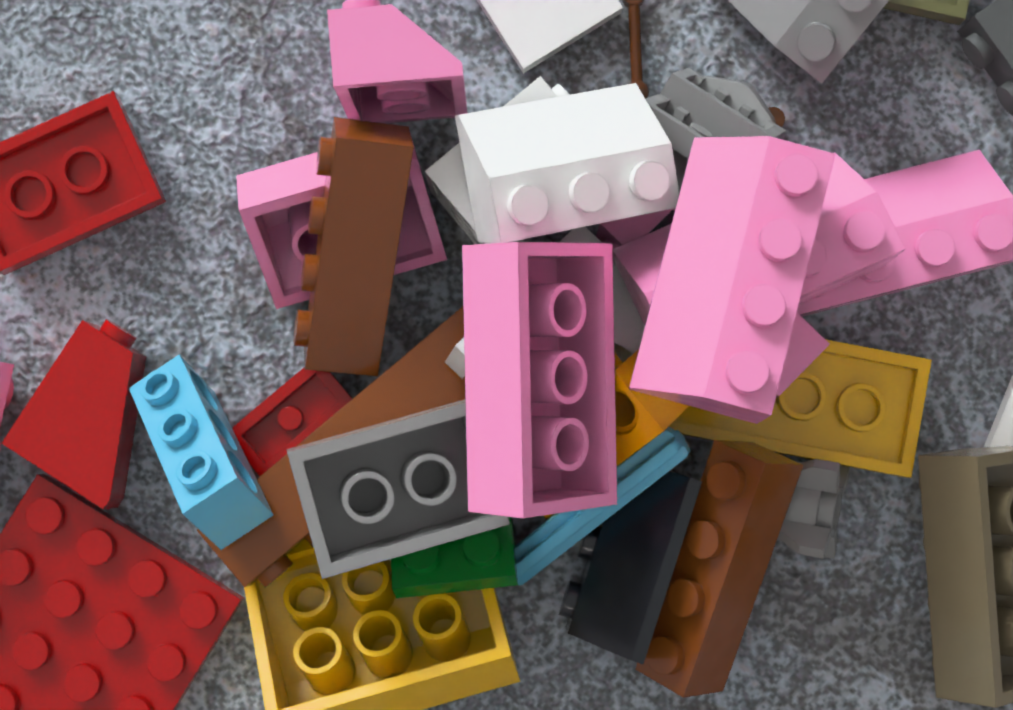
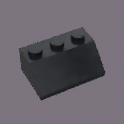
M669 471L582 538L578 557L587 560L580 583L569 581L559 611V615L568 618L566 624L568 634L631 661L644 664L702 481Z

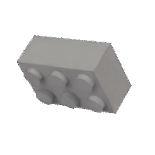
M466 399L287 449L322 579L510 524L509 518L506 516L468 512Z

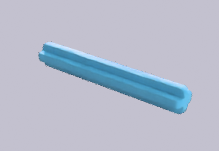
M668 427L617 466V505L554 514L516 544L518 585L526 583L689 456L690 448L682 433Z

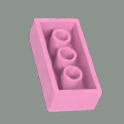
M508 242L462 245L468 512L524 519L617 505L612 243Z

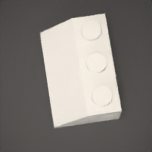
M636 83L455 115L477 241L480 243H508L676 208L679 187L672 144Z

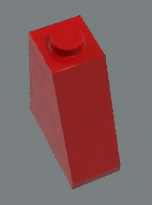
M106 319L100 327L82 320L1 444L101 509L118 508L125 496L138 413L129 387L143 379L146 356L132 348L137 338L112 321Z

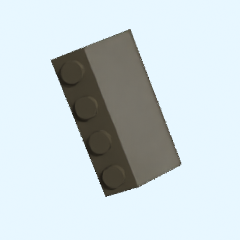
M1013 446L955 449L918 455L919 488L921 491L924 530L923 546L926 557L928 609L930 611L933 652L932 667L934 670L936 698L993 708L1013 703Z

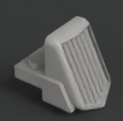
M690 68L673 72L660 94L645 98L671 141L679 193L694 138L771 136L782 139L787 130L776 124L774 116L752 84L714 76H701Z

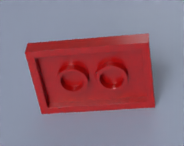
M114 91L0 142V274H9L166 202L120 97Z

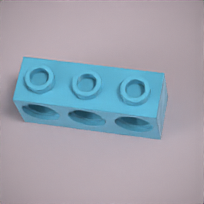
M180 354L129 387L182 514L220 550L274 515L216 393Z

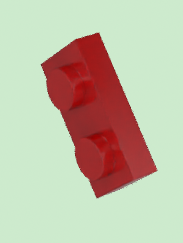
M304 367L233 426L232 429L250 466L260 477L287 454V449L296 447L351 401L353 397L332 372L305 370Z

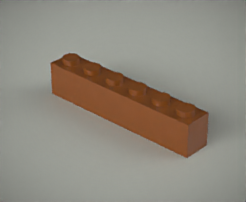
M462 306L297 446L466 399L465 377L461 379L445 363L455 345L464 337V307ZM288 454L257 479L274 514L272 517L222 550L197 529V532L244 587L251 586L257 580L264 587H267L293 565V562L287 556L288 553L305 539L313 547Z

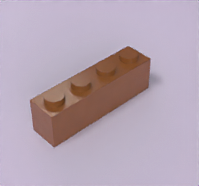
M334 117L331 138L320 137L316 175L326 176L323 197L312 196L308 234H316L318 239L316 254H304L301 291H310L308 311L297 310L294 328V346L304 347L305 370L378 376L414 149L409 126Z
M714 440L700 480L702 484L644 664L637 663L635 670L683 698L722 692L724 690L801 474L802 464L753 442Z

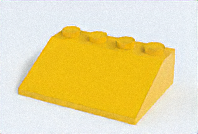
M306 539L287 554L293 565L271 584L264 587L257 580L251 586L244 587L265 710H423L521 682L495 588L396 598L392 590L391 559L322 579L314 548L311 547Z

